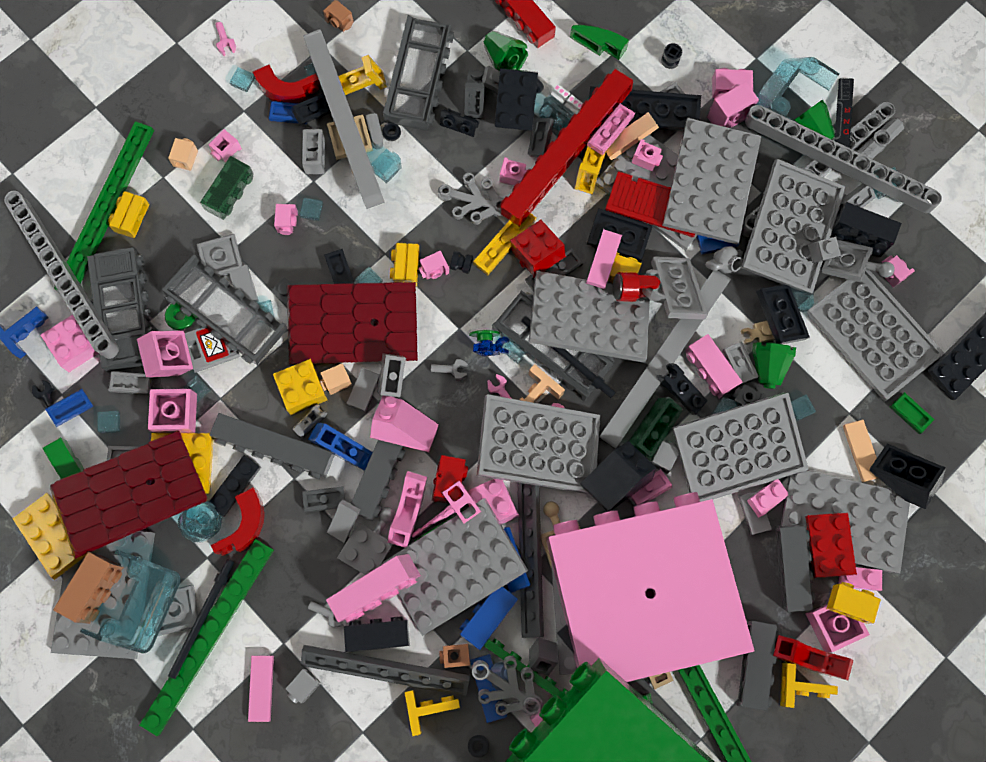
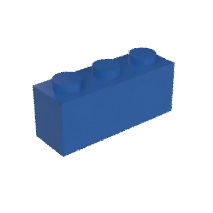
M504 587L488 595L483 604L479 602L472 611L475 614L471 620L466 619L459 628L462 630L460 635L479 650H481L518 600Z

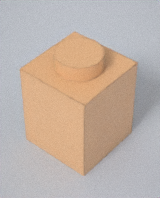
M175 138L168 159L173 167L191 171L198 150L193 141L186 138L182 140Z
M343 363L321 372L323 379L320 380L324 391L328 390L330 395L352 386Z

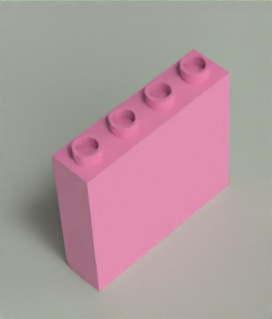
M693 492L673 498L676 508L660 511L658 501L633 507L636 517L624 520L619 519L618 511H610L593 516L595 526L579 530L577 520L553 525L555 535L548 537L546 542L565 621L568 625L577 668L584 662H588L592 666L600 658L622 679L629 682L754 652L713 499L700 502L698 492Z

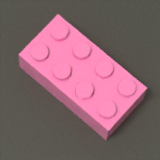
M409 554L398 555L326 599L337 621L346 620L348 623L364 616V612L382 604L381 600L384 601L399 594V589H407L417 583L415 579L421 575Z

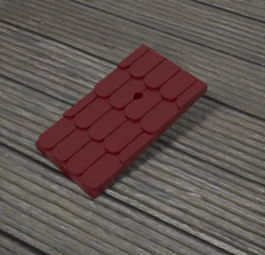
M416 282L288 285L289 364H299L311 359L312 363L382 362L383 353L404 356L406 361H418Z
M180 431L150 441L144 446L83 469L82 472L60 479L50 485V491L74 559L202 504L208 498Z

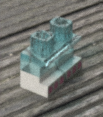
M557 83L553 88V92L544 98L543 106L539 110V116L542 118H549L551 115L555 117L553 127L560 131L563 127L569 125V121L574 114L579 113L583 103L573 95L570 96V93Z

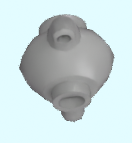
M731 246L723 247L716 251L713 260L707 261L705 265L708 269L720 271L723 274L736 272L741 268L744 253L740 249L736 250V248Z

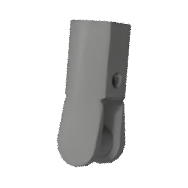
M375 113L368 114L365 117L372 146L374 149H381L383 147V136L378 116Z
M319 404L315 405L292 430L302 439L317 423L325 418L327 412H323ZM313 414L317 416L314 421L310 419Z

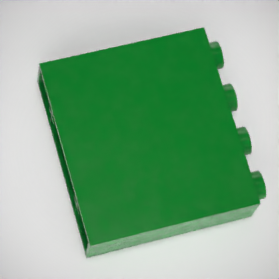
M600 658L592 666L588 662H584L574 671L569 681L573 687L562 699L555 695L545 703L539 714L543 719L542 722L532 733L525 728L516 735L509 747L513 754L505 761L714 762L713 759Z

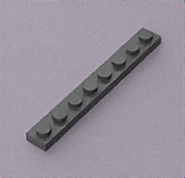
M518 483L519 555L528 569L526 574L530 582V586L520 590L522 638L544 637L539 486Z
M308 645L303 646L301 655V666L467 696L470 675Z

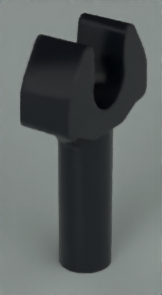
M42 380L45 386L44 391L40 392L39 388L33 385L32 394L37 399H43L48 408L54 404L50 395L55 388L49 382Z

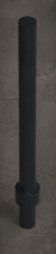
M524 316L521 322L530 329L531 319ZM550 346L592 382L591 385L597 390L600 389L610 398L615 395L616 392L604 383L605 380L602 377L596 376L566 349Z
M227 559L220 573H217L214 579L215 583L168 677L176 679L222 586H225L229 579L227 576L234 564L233 561Z

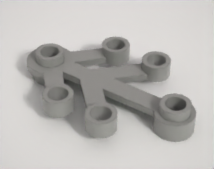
M466 173L463 176V182L469 187L473 195L453 190L447 184L441 185L438 188V197L442 201H449L454 198L469 202L468 205L462 208L457 206L452 210V215L457 220L462 219L464 215L482 206L488 209L481 213L476 211L471 214V222L475 225L480 224L482 220L492 215L503 216L501 215V208H497V205L501 204L504 198L498 197L490 178H484L481 182V187L487 191L491 200L483 197L474 182L475 178L472 173ZM467 177L472 178L471 181H466L465 179ZM488 182L490 186H484V183ZM447 189L449 192L443 193L442 190ZM460 211L461 214L456 215L455 212ZM474 216H479L480 219H479V220H474L473 217H474Z
M507 656L503 661L509 682L489 670V666L485 661L478 660L473 663L472 675L475 679L483 680L486 678L502 689L491 692L488 689H481L478 693L480 703L487 704L490 701L512 697L517 699L518 702L509 704L504 700L496 703V713L501 716L509 712L521 710L529 715H535L542 709V699L534 693V673L531 668L525 667L521 670V679L525 682L526 694L518 689L515 670L517 662L515 657ZM508 661L514 662L511 666H508L506 663ZM478 666L484 667V669L481 671L477 670L476 668ZM527 672L531 673L529 677L523 676ZM487 694L488 698L483 699L481 696ZM535 701V704L529 705L528 702ZM499 706H505V707H506L504 710H499V709H498Z

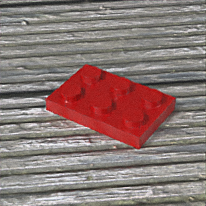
M848 513L805 516L809 532L813 577L857 575Z

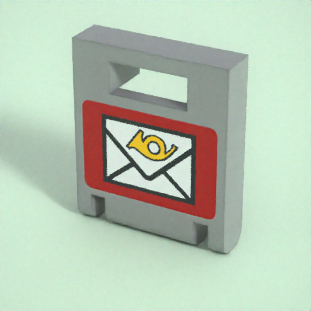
M227 320L215 323L232 336L230 328L226 327L228 326ZM208 327L185 333L195 373L240 357L238 351L230 353L232 350L226 346L227 342L222 338L220 341L211 335L210 332L212 330ZM197 344L202 357L194 360L189 346Z

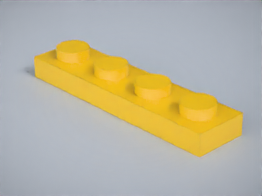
M530 214L520 227L509 220L477 256L473 264L486 275H489L512 249L510 240L532 226L537 218Z

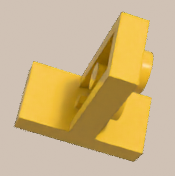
M369 55L361 57L362 67L338 76L345 95L375 84L380 90L387 87L382 69Z
M589 146L587 147L579 167L575 185L576 190L593 194L605 153L601 155Z
M782 663L780 706L794 708L795 690L796 695L809 696V692H815L817 697L830 698V694L838 695V686L795 682L796 664Z
M414 690L405 692L412 736L422 733L419 716L460 708L459 698L454 699L453 695L442 697V702L433 704V700L420 702L421 706L417 707Z

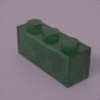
M230 156L200 202L204 210L222 220L229 216L233 211L235 202L242 197L244 188L253 180L254 174L251 167Z
M670 397L658 398L629 442L646 458H652L684 409Z

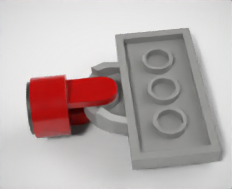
M653 257L651 261L653 270H647L645 275H638L636 272H618L614 277L613 296L616 301L635 302L639 298L647 297L654 302L664 304L668 318L706 319L708 315L690 258Z

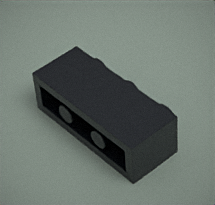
M403 616L391 617V622H382V618L370 619V624H361V621H350L349 626H344L345 652L410 646L408 620H403Z

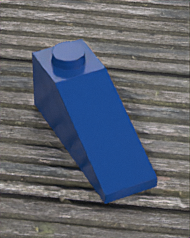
M317 423L308 438L315 445L332 452L335 456L364 471L373 453L325 423Z

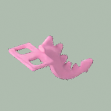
M460 480L443 492L450 505L422 528L417 529L411 535L413 538L431 525L455 512L464 524L481 512ZM455 486H459L464 494L457 501H453L448 495V491ZM467 503H471L476 512L471 517L464 518L460 508Z

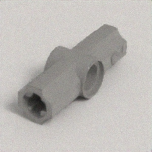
M892 118L857 152L873 159L904 130L903 122Z

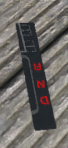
M840 78L838 83L834 141L850 148L854 79Z

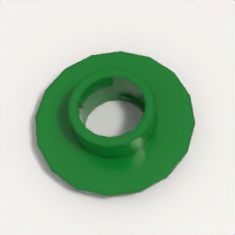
M176 303L175 305L170 304L166 309L164 315L165 322L174 330H185L193 324L195 317L185 315L184 319L176 320V314L181 312V307Z
M477 330L470 332L469 336L477 337V342H492L493 337L500 336V332L495 330Z

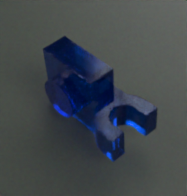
M501 337L495 344L492 341L483 340L481 343L473 344V352L483 357L500 355V353L509 354V350L502 348L505 343H509L510 339Z

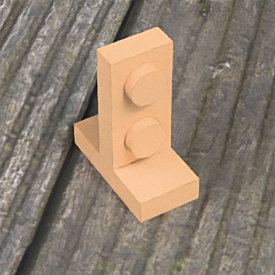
M534 364L529 370L528 375L538 384L534 383L528 390L530 394L525 399L522 397L520 400L535 403L546 390L559 400L564 394L565 389Z

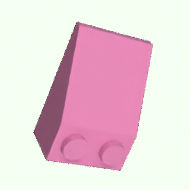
M383 395L372 419L370 438L429 452L439 424L404 400Z

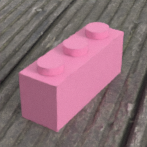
M709 334L686 349L687 359L690 363L695 364L699 376L707 381L709 390L714 396L720 399L742 383V380Z

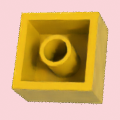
M311 359L273 374L285 407L290 415L328 400Z

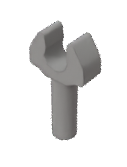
M456 359L453 365L431 364V372L451 373L455 380H462L467 377V373H460L457 369L459 367L467 368L468 364L461 359Z
M313 601L310 602L308 609L326 616L330 626H343L342 623L335 620L331 609Z

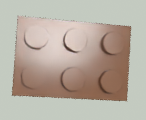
M88 552L53 610L75 623L90 624L91 621L93 622L100 612L98 609L102 602H106L111 594L110 589L113 584L120 580L122 576L121 571L124 567L102 555Z

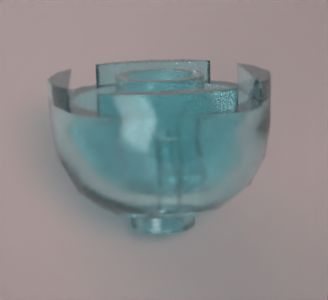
M206 501L181 512L178 518V528L186 539L202 543L211 539L219 532L222 525L220 512L217 513L214 509L215 506Z

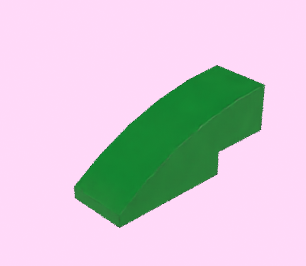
M573 25L571 27L570 38L599 56L605 51L620 60L627 50L629 39L617 33L586 25Z
M60 437L43 447L46 456L61 479L83 471L84 468L80 460L75 457L67 440Z

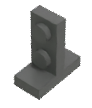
M468 70L467 82L465 83L464 115L483 118L485 86L482 83L484 71Z

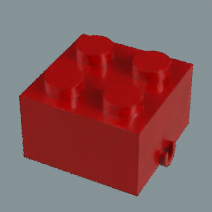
M541 219L510 240L512 253L518 258L522 268L526 267L534 277L537 271L544 272L566 257L564 243Z
M441 455L436 478L433 479L434 489L431 501L450 504L443 495V492L459 480L461 483L465 480L468 472L465 459ZM455 486L448 491V495L453 501H457L463 496V492L459 486Z

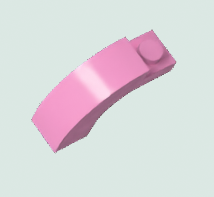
M407 471L400 503L390 527L388 543L404 548L408 546L426 490V476Z

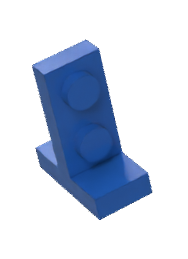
M36 306L7 330L0 324V340L13 355L21 359L26 355V352L17 342L27 338L31 331L42 326L49 317Z

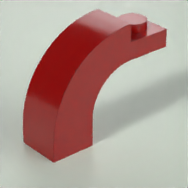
M270 64L253 71L260 90L272 101L299 104L307 100L306 95L314 94L321 89L316 73L297 82L289 83L278 79Z
M254 487L235 496L242 513L240 526L230 536L211 545L214 553L226 555L233 551V547L237 551L242 552L259 536L263 527L265 512L262 499L258 490Z
M780 635L778 636L773 655L804 669L849 681L854 661L851 658L825 652L808 646L799 640Z

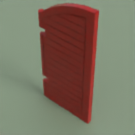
M618 171L605 210L689 237H695L693 233L662 226L671 187L638 178L637 182L631 181L632 175Z

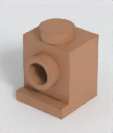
M334 0L323 10L325 21L327 23L330 22L335 28H339L343 32L349 30L354 23L352 12L338 0Z
M468 644L443 646V651H439L440 664H444V668L470 666ZM452 652L458 653L459 657L457 660L451 659L450 655Z

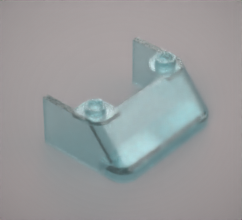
M815 57L785 59L757 94L759 100L756 105H761L794 121L787 116L791 108L790 102L782 97V95L797 74L800 72L829 91L840 73Z
M116 550L115 554L130 559L127 575L129 578L136 580L119 620H106L98 633L81 628L80 632L105 643L139 653H147L154 646L180 585L181 578L179 573Z

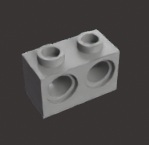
M322 129L303 130L302 165L305 174H325V138Z

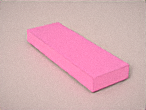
M619 103L590 138L587 146L603 155L634 118L635 113Z
M603 229L586 284L605 289L622 235Z
M251 656L248 722L271 721L274 656Z

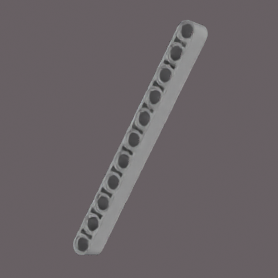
M319 29L303 35L365 207L369 209L385 203L322 31Z
M883 102L851 129L850 149L854 151L858 149L895 114L893 104ZM813 160L804 168V170L821 177L826 176L833 170L816 160ZM760 206L743 221L741 233L745 237L751 236L753 228H750L747 224L754 226Z
M761 105L752 106L745 118V124L750 129L923 213L932 212L942 201V196L937 190Z
M18 191L8 192L4 198L6 206L91 346L96 352L107 359L115 357L119 352L116 341L31 203Z
M713 271L700 289L707 313L731 280V278L720 271ZM680 319L599 438L615 449L617 448L659 386L660 381L657 379V375L664 376L668 373L666 365L676 361L704 319Z

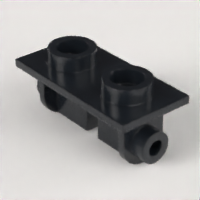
M448 108V110L444 109L441 111L439 125L474 137L480 121L467 115L462 117L461 113Z

